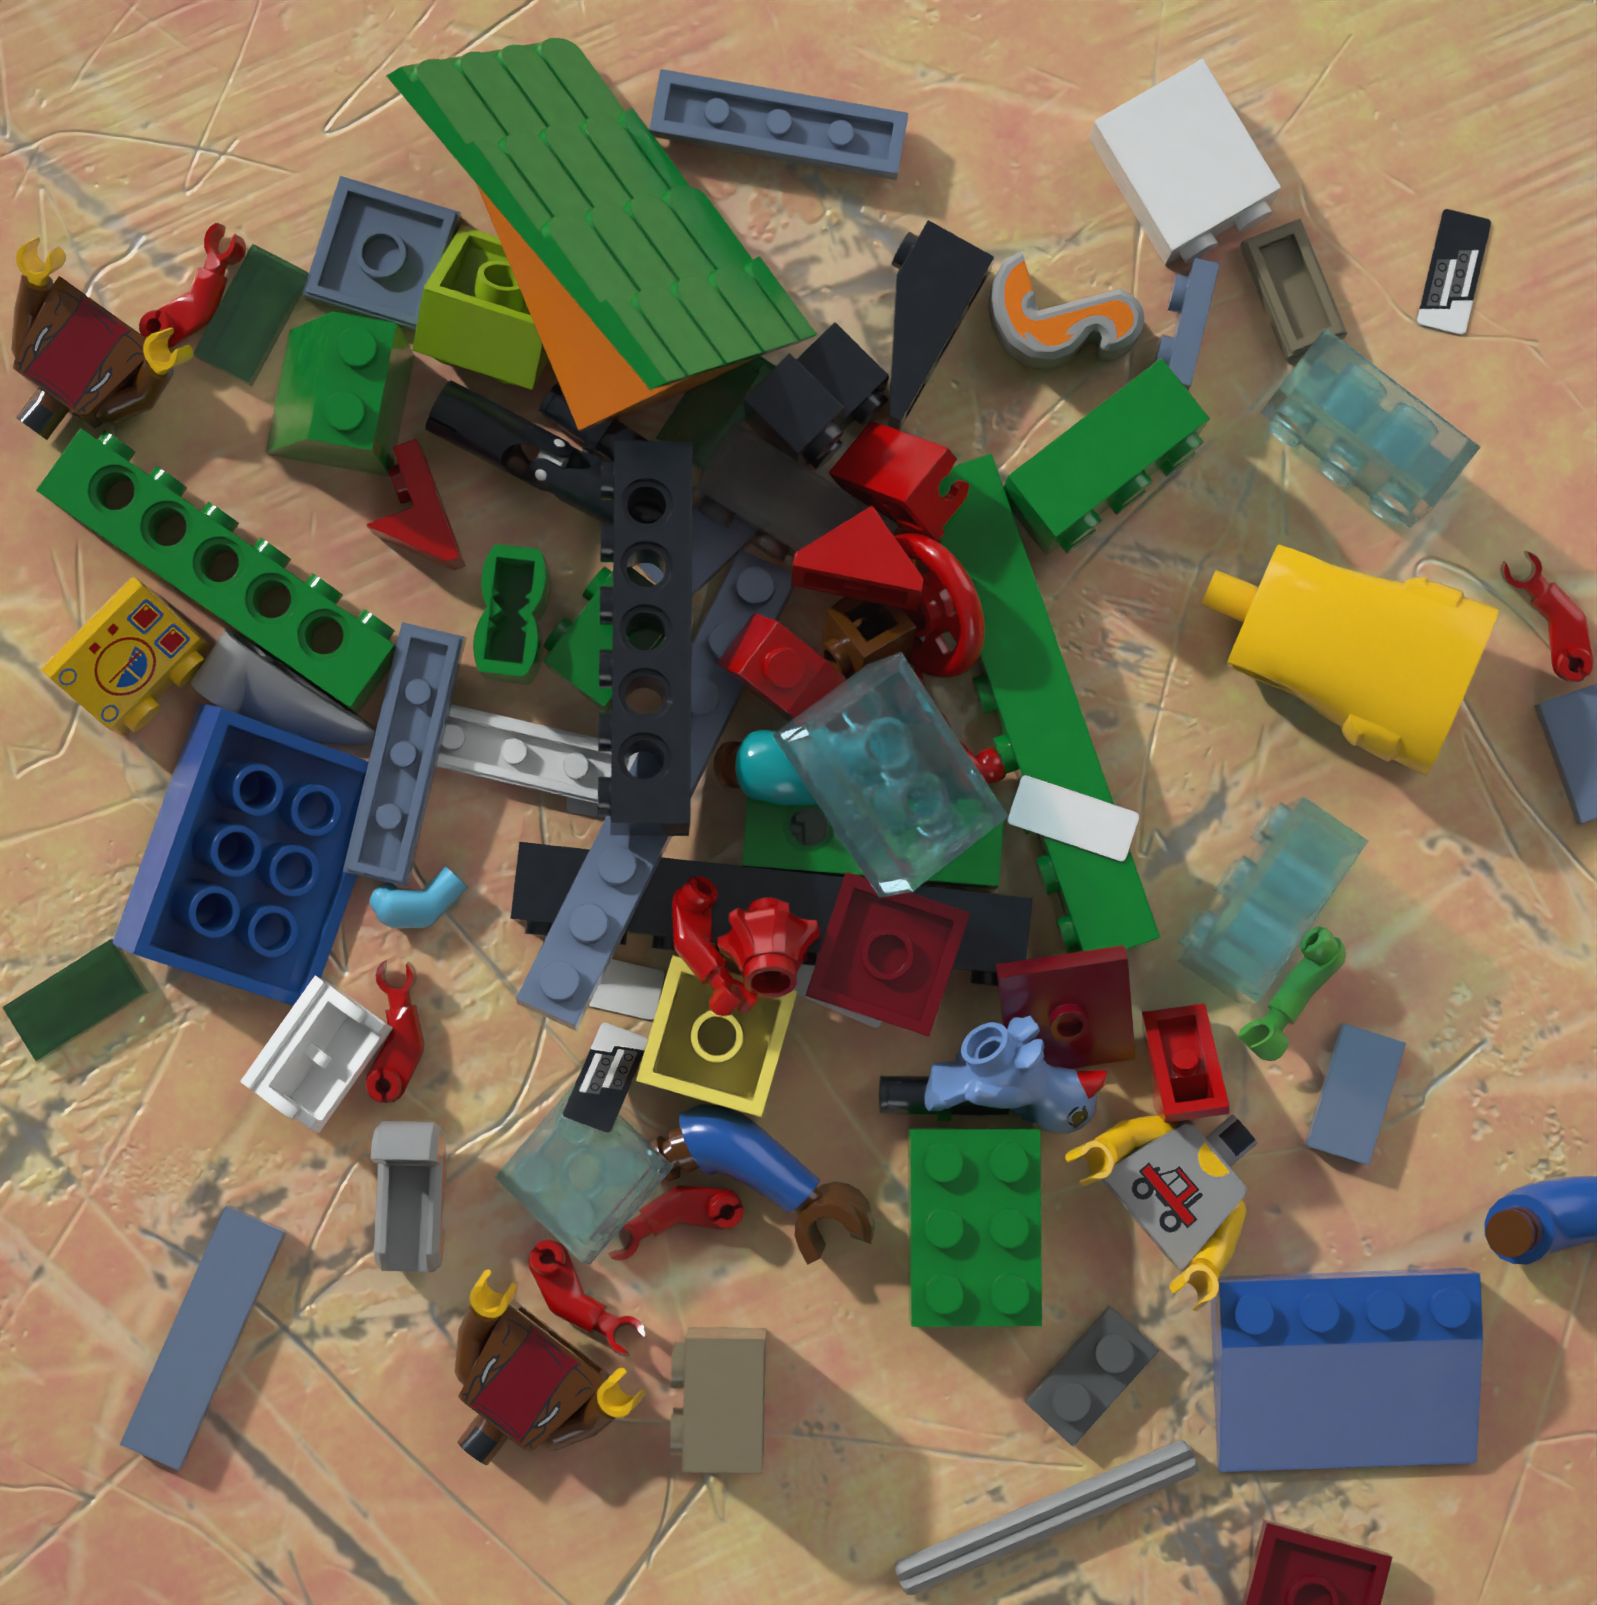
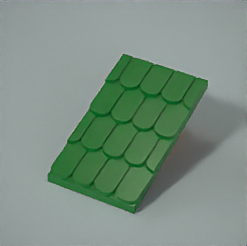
M549 38L539 43L509 45L499 50L469 52L459 57L441 60L427 59L418 64L401 66L386 75L476 182L579 431L659 405L764 354L801 343L817 335L760 256L755 259L751 258L708 197L702 191L689 186L635 110L631 108L625 111L576 44L564 38Z

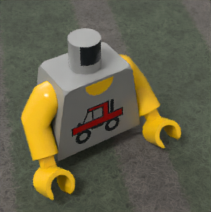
M1233 1114L1206 1137L1201 1134L1190 1120L1164 1123L1159 1115L1124 1119L1093 1141L1067 1152L1065 1155L1067 1162L1081 1156L1088 1161L1090 1173L1087 1178L1079 1182L1081 1186H1087L1102 1180L1175 1267L1182 1270L1189 1264L1185 1271L1171 1281L1169 1289L1173 1294L1182 1289L1186 1283L1191 1284L1196 1289L1198 1296L1197 1302L1191 1307L1193 1311H1198L1217 1295L1219 1290L1218 1279L1235 1253L1247 1213L1242 1198L1246 1195L1248 1188L1230 1167L1258 1144L1248 1129Z

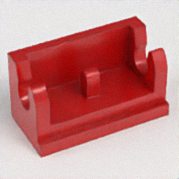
M874 421L868 423L828 472L861 512L873 506L883 521L910 532L930 537L937 542L946 533L942 528L962 505L969 491V483L957 480L951 485L949 492L945 496L940 497L939 495L941 481L950 474L957 461V458L949 448Z

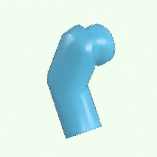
M445 866L423 890L398 889L393 883H384L378 886L370 897V907L376 913L378 921L390 928H427L433 925L466 891L468 886Z

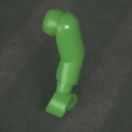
M1321 926L1315 927L1305 934L1300 943V950L1305 957L1289 973L1269 1003V1013L1264 1019L1253 1020L1246 1024L1238 1034L1239 1039L1262 1060L1275 1061L1282 1057L1289 1043L1288 1037L1282 1031L1288 1023H1295L1311 997L1345 962V946L1340 938L1334 937L1326 928Z

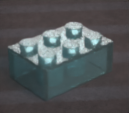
M1327 328L1319 335L1260 412L1270 420L1267 423V428L1274 436L1293 448H1297L1299 444L1303 445L1320 458L1317 466L1327 477L1344 487H1347L1351 482L1370 497L1367 504L1374 513L1386 522L1396 526L1403 522L1410 528L1432 510L1480 449L1478 444Z
M901 652L866 665L772 734L880 898L914 891L1009 817Z
M1304 796L1286 805L1279 802L1275 808L1271 806L1266 811L1249 837L1257 842L1258 845L1249 858L1243 855L1239 861L1237 859L1232 861L1214 888V891L1222 896L1212 911L1206 909L1203 913L1199 911L1178 940V943L1186 948L1178 962L1240 1005L1255 1004L1260 1001L1368 843L1367 839Z

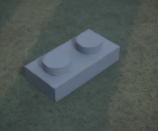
M1194 258L1187 276L1176 274L1167 311L1178 313L1173 336L1161 335L1154 361L1155 363L1160 358H1163L1187 390H1189L1192 384L1220 263Z

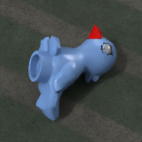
M1031 1016L1025 1018L1014 1017L1009 1022L1007 1029L1002 1024L995 1022L985 1023L976 1027L964 1039L961 1050L955 1055L956 1061L932 1064L929 1081L926 1086L925 1106L928 1111L938 1112L959 1103L970 1101L973 1104L987 1107L1012 1109L1013 1114L1022 1115L1023 1121L1036 1123L1045 1131L1069 1134L1082 1129L1092 1120L1096 1111L1097 1093L1104 1087L1107 1072L1105 1070L1075 1071L1063 1067H1052L1046 1064L1043 1059L1045 1046L1042 1039L1031 1041L1040 1032L1038 1024L1034 1022Z

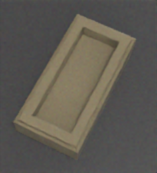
M1301 218L1241 242L1239 247L1286 361L1346 337L1347 331Z

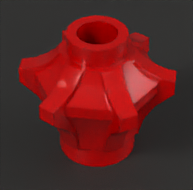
M771 897L753 901L749 905L748 910L737 908L730 912L729 922L732 929L728 934L718 937V948L722 954L731 958L738 965L744 978L746 989L751 994L762 998H777L792 992L797 985V972L801 963L808 960L807 949L820 936V927L817 920L798 918L789 912V903Z

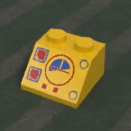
M132 576L41 670L107 729L122 736L128 729L134 733L138 732L156 716L161 708L157 700L174 683L178 687H182L193 678L205 660L201 655L211 645L158 593Z

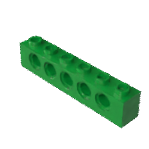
M80 428L36 491L359 714L392 666L396 645L390 642L389 639L395 630L365 609H363L358 618H355L339 607L337 603L343 594L315 574L311 573L306 582L294 576L285 569L291 558L261 537L252 547L236 536L233 532L239 523L212 503L207 502L201 511L181 498L187 487L158 466H155L150 475L133 465L130 460L136 452L109 432L104 430L99 438L96 439ZM119 481H132L134 485L132 501L122 509H109L106 501L109 489ZM172 516L184 517L187 528L182 540L171 546L161 545L158 540V530L162 522ZM222 552H235L239 559V566L235 575L224 582L212 581L209 568L214 557ZM275 587L289 589L291 594L289 609L277 618L264 617L261 611V601L266 592ZM326 623L340 624L344 634L340 647L330 654L316 653L312 643L315 631Z

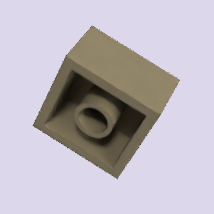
M689 1327L685 1336V1342H675L674 1348H672L671 1387L684 1388V1408H673L670 1424V1455H683L682 1472L762 1474L764 1457L766 1328Z

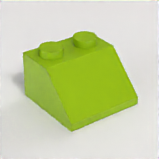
M461 225L423 288L412 351L433 357L445 365H458L494 377L501 383L519 385L533 390L549 358L500 240L497 236Z

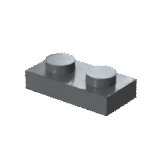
M1109 1305L1028 1394L1024 1402L1070 1445L1074 1446L1159 1350Z

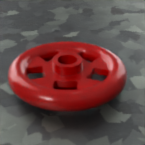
M904 533L894 536L914 566L917 568L916 560L928 566L929 575L921 574L924 581L918 610L903 609L916 625L909 663L915 668L920 667L922 672L934 677L953 678L960 676L977 662L984 643V615L975 586L958 559L936 540L917 533ZM950 631L957 643L953 651H950L942 638V634ZM925 636L924 641H922L919 637Z

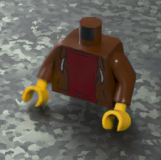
M35 237L22 245L16 254L17 266L23 275L20 279L14 307L11 351L15 357L13 369L36 386L37 390L16 418L45 440H48L69 411L96 429L103 423L116 424L153 409L173 377V368L186 364L192 359L194 353L191 346L186 345L177 348L171 354L168 349V339L174 333L173 328L152 333L146 338L59 276L53 284V280L49 275L60 269L66 261V254L60 247L48 253L45 264L37 254V247L40 243L39 237Z
M486 1269L482 1273L470 1293L471 1304L458 1329L454 1369L459 1382L463 1385L458 1398L478 1413L457 1441L459 1446L480 1463L488 1465L508 1438L529 1453L539 1445L554 1451L596 1436L616 1418L628 1415L645 1397L646 1392L644 1389H641L635 1396L627 1395L620 1389L618 1381L627 1372L625 1368L617 1369L609 1377L610 1374L516 1300L512 1301L518 1288L516 1283L512 1282L506 1293L499 1294L494 1292L487 1282L492 1271Z

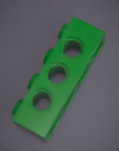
M862 793L837 801L798 806L779 805L767 801L753 800L747 796L741 866L844 877L845 873L849 872L867 879L996 889L999 886L1005 809L990 808L991 797L972 794H953L952 805L927 803V794L891 795L889 793V798L886 800L863 798ZM812 810L820 813L825 818L828 824V833L818 844L804 845L793 837L790 830L791 822L800 812ZM866 816H879L890 826L891 840L888 845L880 850L865 849L855 838L854 828L858 821ZM929 821H942L952 829L955 841L952 850L947 854L940 856L931 855L921 847L918 838L919 830Z

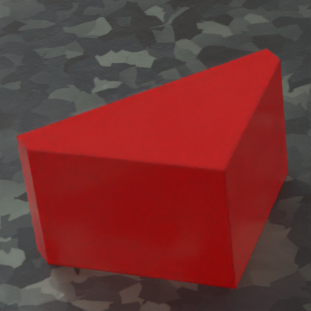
M870 506L795 553L791 586L917 611L924 578L875 508Z

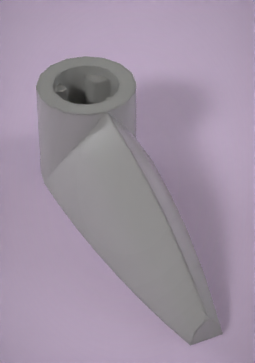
M230 629L224 630L190 681L196 691L220 708L239 713L245 717L309 740L328 743L369 744L376 734L377 728L253 641Z

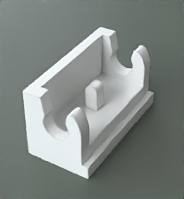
M314 976L240 1082L288 1118L293 1119L295 1117L310 1130L320 1133L393 1027L345 991Z

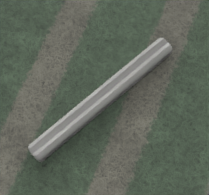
M1176 1441L902 1558L895 1564V1572L901 1587L907 1595H914L1193 1476L1198 1471L1196 1459L1190 1446L1185 1441Z

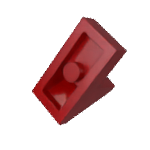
M416 438L393 446L398 465L388 468L391 481L400 503L412 501L414 507L367 524V527L375 536L447 568L457 570L465 567L464 559L423 448Z
M1205 1003L1142 1012V1030L1153 1075V1106L1155 1112L1164 1123L1229 1114L1230 1106Z

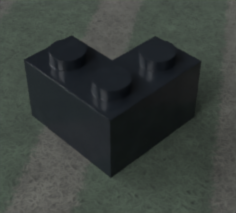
M834 322L797 359L789 353L743 398L745 422L798 475L809 464L818 470L841 448L843 442L840 438L844 430L854 420L863 426L888 401V398L882 392L888 386L889 375Z

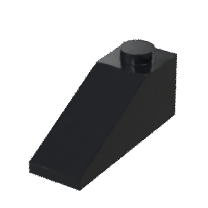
M929 220L919 236L910 231L907 233L891 263L899 271L896 276L888 427L901 430L989 276L994 261V256Z

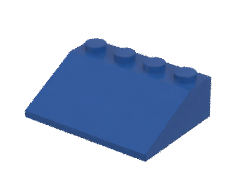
M198 702L112 944L134 955L294 1006L314 976L322 977L357 878L356 874L343 872L369 761L229 710Z
M1466 1268L1219 1277L1218 1293L1210 1301L1217 1466L1219 1472L1477 1463L1483 1353L1480 1273Z

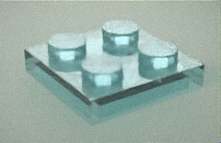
M574 1083L498 1172L495 1178L580 1262L592 1264L674 1166L619 1114L610 1133H604L564 1118L563 1111L575 1086Z

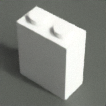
M1203 58L1093 122L1089 140L1164 265L1180 256L1186 264L1190 263L1194 258L1202 257L1218 245L1215 236L1234 225H1236L1239 232H1244L1272 214L1269 205L1273 203L1281 186Z

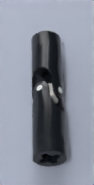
M450 380L444 386L430 411L425 430L537 489L552 493L560 501L602 523L614 524V500H601V462L605 460L587 451H580L563 438L453 380ZM521 444L534 445L541 449L535 460L531 462L522 450ZM649 501L638 502L629 510L631 517L643 524L654 523L664 515L663 510L657 504Z

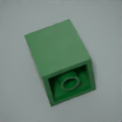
M332 311L289 331L266 448L267 455L390 477L388 468L393 467L395 459L392 447L398 443L414 360V353L397 323Z

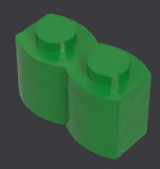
M494 544L486 557L482 570L481 588L487 608L481 615L474 634L473 652L475 663L479 672L486 680L530 685L539 672L543 658V636L538 622L544 615L550 599V570L540 549Z

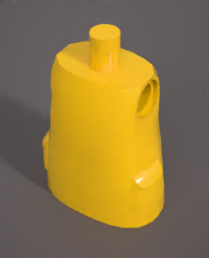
M1278 544L1259 587L1216 570L1201 604L1243 622L1226 663L1227 666L1301 699L1326 719L1341 727L1342 734L1352 746L1358 745L1387 762L1393 759L1426 777L1444 744L1499 613V608L1464 597L1462 590L1429 581L1427 577L1409 578L1405 582L1382 579L1331 565L1311 555Z

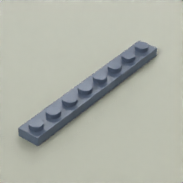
M741 549L692 644L691 797L746 688L716 663L754 613L778 621L795 588L791 586L792 572ZM642 751L638 752L629 772L637 778L648 779L656 776L661 771L663 765L656 755ZM611 816L606 817L516 997L518 1005L577 1031L672 836L610 835Z

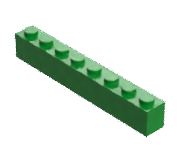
M992 453L955 465L950 474L943 478L939 485L940 497L945 496L949 492L951 485L957 480L969 483V491L962 505L942 528L946 533L938 542L946 547L962 564L971 578L981 602L985 623L984 643L977 660L981 675L972 678V682L983 713L995 712L1002 733L1001 736L993 738L996 753L1003 763L1006 774L1015 771L1019 783L1021 778L1027 775L1114 805ZM1023 829L1025 834L1032 833V831ZM1037 833L1044 856L1035 858V864L1046 894L1049 895L1057 892L1065 916L1056 919V925L1067 954L1124 945L1126 950L1161 938L1130 848L1126 859L1118 861Z

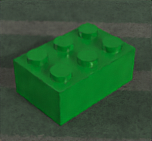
M1160 358L1007 476L1004 490L1012 513L1046 556L1058 546H1061L1064 552L1068 554L1096 532L1095 527L1102 522L1099 517L1101 513L1110 507L1117 516L1146 493L1145 489L1153 482L1149 476L1160 469L1168 477L1196 455L1195 450L1204 443L1199 434L1210 418L1163 358Z
M1035 1127L908 1128L909 1322L911 1327L1042 1326L1041 1129Z

